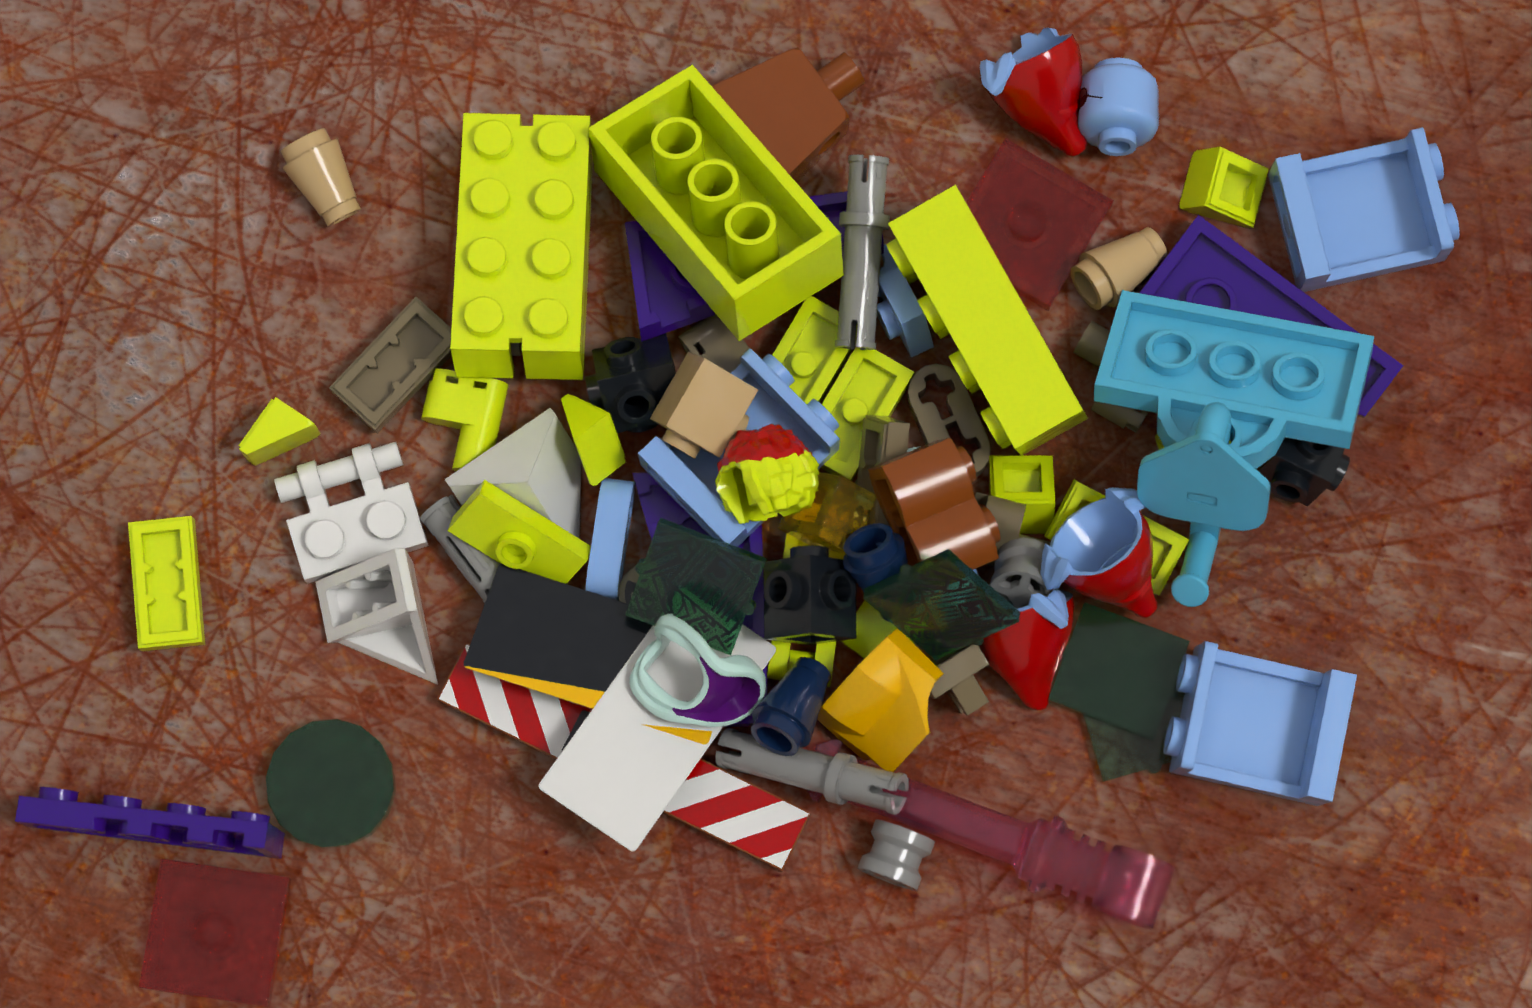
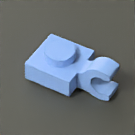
M884 244V254H881L884 265L880 269L878 296L883 299V302L877 304V316L889 340L900 336L911 357H914L933 348V341L926 317L910 285L900 272L886 244Z

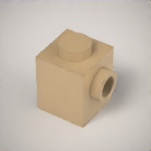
M688 352L650 419L667 429L661 440L695 459L700 449L720 458L724 449L728 447L729 441L735 438L737 431L746 430L749 416L745 413L757 394L758 389L711 361Z

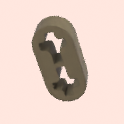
M941 364L924 366L910 380L907 395L909 409L925 445L936 440L950 438L947 430L955 427L961 441L965 445L975 443L978 447L971 457L977 478L988 464L991 448L988 436L969 393L958 373L949 366ZM935 380L939 388L950 386L953 390L946 398V407L950 417L942 420L933 402L922 404L919 398L925 394L927 381Z

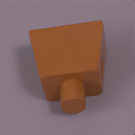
M792 48L712 87L797 183L849 131V115L839 101L865 84V80L856 64L845 52L816 71L802 50Z

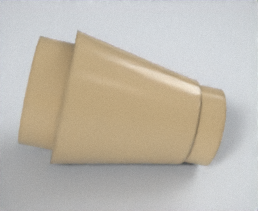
M325 128L297 139L280 151L287 163L282 169L317 213L323 217L328 227L351 217L361 210L356 200V194L338 139L331 140Z
M1146 227L1140 232H1135L1081 253L1079 263L1071 268V278L1080 296L1093 309L1100 310L1106 305L1116 307L1122 290L1131 292L1164 261L1168 255L1167 249L1160 236L1152 228Z

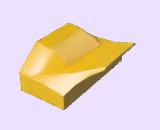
M897 628L851 672L820 708L817 720L862 760H872L883 770L894 772L930 733L928 723L929 695L934 684L944 673Z

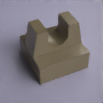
M966 640L963 642L966 644L953 648L933 661L944 674L934 684L929 697L936 699L946 692L959 713H965L968 716L989 702L973 675L988 666L989 663L977 643Z

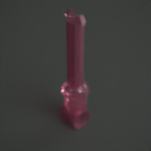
M836 739L816 745L815 752L834 757L839 753L843 743ZM857 759L859 764L882 769L879 766ZM908 778V791L899 789L890 791L882 788L884 792L907 797L902 810L897 815L889 814L887 811L860 803L847 801L849 804L1010 864L1014 867L1019 879L1029 882L1028 891L1037 893L1044 889L1054 891L1058 884L1063 886L1061 895L1069 897L1072 890L1078 892L1076 900L1082 903L1086 901L1087 896L1092 897V907L1096 910L1149 930L1154 928L1176 869L1165 861L1125 846L1114 845L1111 852L1105 851L1107 842L1098 840L1096 846L1089 845L1091 836L1086 834L1082 835L1080 841L1074 839L1076 831L1068 828L1064 817L1055 815L1052 822L1039 818L1027 823ZM807 790L813 801L820 803L823 794Z

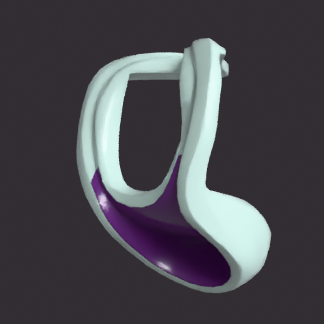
M672 613L663 615L658 619L654 628L656 640L651 642L642 652L629 678L632 693L646 709L657 717L671 722L707 727L728 726L743 720L752 714L753 710L763 700L766 690L765 674L754 660L744 655H733L725 658L718 657L696 630L682 619L673 616ZM670 641L675 642L693 654L701 666L704 677L703 685L696 697L690 701H681L672 697L647 673L649 667L666 649Z

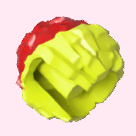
M770 424L759 430L737 431L735 438L729 441L728 447L725 448L723 458L717 463L719 473L715 479L716 492L723 501L725 511L733 513L740 524L748 523L749 520L767 521L768 518L777 517L778 513L786 517L809 509L814 502L815 492L818 491V462L812 455V452L793 434L792 430H784L780 424Z

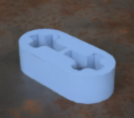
M605 478L601 482L587 570L586 591L614 600H618L619 585L623 578L635 495V482Z

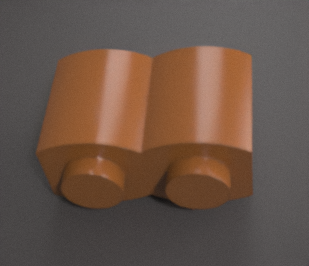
M951 437L936 440L868 469L875 495L892 531L901 535L904 539L912 583L939 585L946 581L918 579V577L947 579L948 577L934 575V572L929 571L930 576L918 575L927 574L926 571L932 569L957 577L999 559L996 543L1000 542L998 524L991 511L985 506L980 508L976 501L971 484L976 481V470L973 461L962 446L956 447ZM939 565H942V566H945V567L954 569V570L958 571L960 574L955 573V572L950 571V570H947V569H944V568H941V567H938V566H939ZM914 585L917 588L927 589L926 587Z

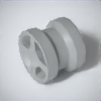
M1022 537L1010 540L1001 546L998 551L999 559L995 560V573L991 577L988 596L996 604L993 606L999 607V610L1003 612L1028 606L1031 594L1040 593L1047 597L1054 590L1047 591L1040 574L1042 552L1045 543L1037 539Z
M876 819L871 830L874 838L873 846L869 853L862 855L857 869L893 885L917 891L922 879L918 871L922 858L931 855L935 841L902 826Z

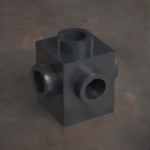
M665 333L641 342V338L623 337L610 342L606 347L592 350L596 374L585 376L590 403L610 413L617 433L625 431L638 433L656 427L658 423L652 421L650 417L676 374L667 334Z
M1285 437L1276 455L1256 470L1269 481L1270 491L1276 497L1287 502L1301 503L1308 507L1326 489L1334 491L1339 486L1348 469L1350 457L1343 454L1345 448Z
M798 546L790 548V558L764 562V639L806 645L856 639V582L845 569L843 559L829 558V548Z

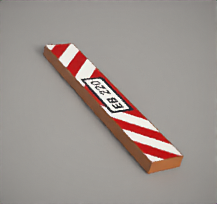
M465 643L437 698L438 702L556 760L592 709L465 668L464 661L470 644ZM703 759L699 760L663 811V814L780 872H783L811 816L810 812Z

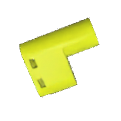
M435 368L433 380L429 381L421 419L432 424L460 429L452 470L458 471L496 445L509 384L494 378L456 377L453 370Z

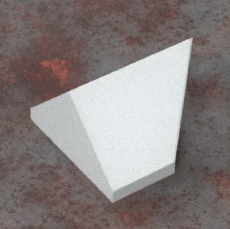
M551 408L445 479L461 505L486 480L580 539L581 459L577 448Z
M394 548L315 581L327 643L338 642L438 685L414 564L405 548Z

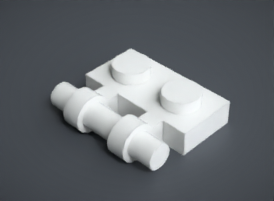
M397 442L373 449L370 443L351 449L353 455L321 465H317L316 461L313 460L297 465L298 472L274 479L281 503L303 496L306 497L310 513L286 520L301 572L307 584L394 548H405L408 553L429 546L410 484L407 482L387 489L384 488L380 472L403 465ZM361 479L365 496L330 506L325 489Z

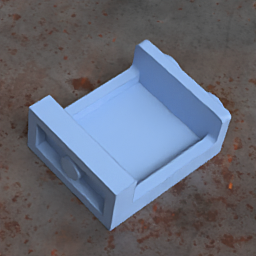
M1423 127L1410 130L1408 135L1400 140L1302 161L1300 153L1275 158L1268 173L1295 284L1303 292L1445 261L1454 248L1453 241L1459 239L1460 231L1456 211L1452 203H1443L1438 181L1444 178L1441 153L1436 143L1428 144Z
M749 348L740 357L741 363L731 372L732 375L758 389L757 394L745 413L749 416L746 430H759L770 424H780L784 430H792L793 434L812 452V455L819 464L818 469L821 468L839 450L840 439L834 433L840 426L839 423L816 399L813 398L806 404L789 387L795 380L790 372L773 355L768 353L761 359ZM655 436L638 453L640 465L724 551L732 553L764 521L749 520L748 523L740 524L733 513L725 511L723 501L716 492L715 483L719 473L717 463L723 458L725 449L720 458L700 449L694 459Z
M1202 642L1194 647L1193 655L1185 653L1180 663L1176 691L1183 692L1185 695L1180 718L1172 716L1169 721L1163 747L1164 754L1172 756L1169 772L1315 806L1332 802L1357 675L1334 669L1325 673L1220 650L1217 643Z

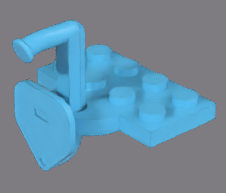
M1122 290L1095 381L1094 401L1157 413V434L1164 448L1145 456L1141 460L1138 472L1137 495L1140 502L1153 513L1163 517L1191 522L1189 541L1180 575L1173 580L1171 585V594L1177 602L1187 607H1196L1202 605L1207 600L1209 595L1207 582L1221 528L1247 531L1255 529L1264 523L1269 507L1271 486L1269 481L1256 469L1276 455L1285 437L1350 449L1372 356L1374 336Z

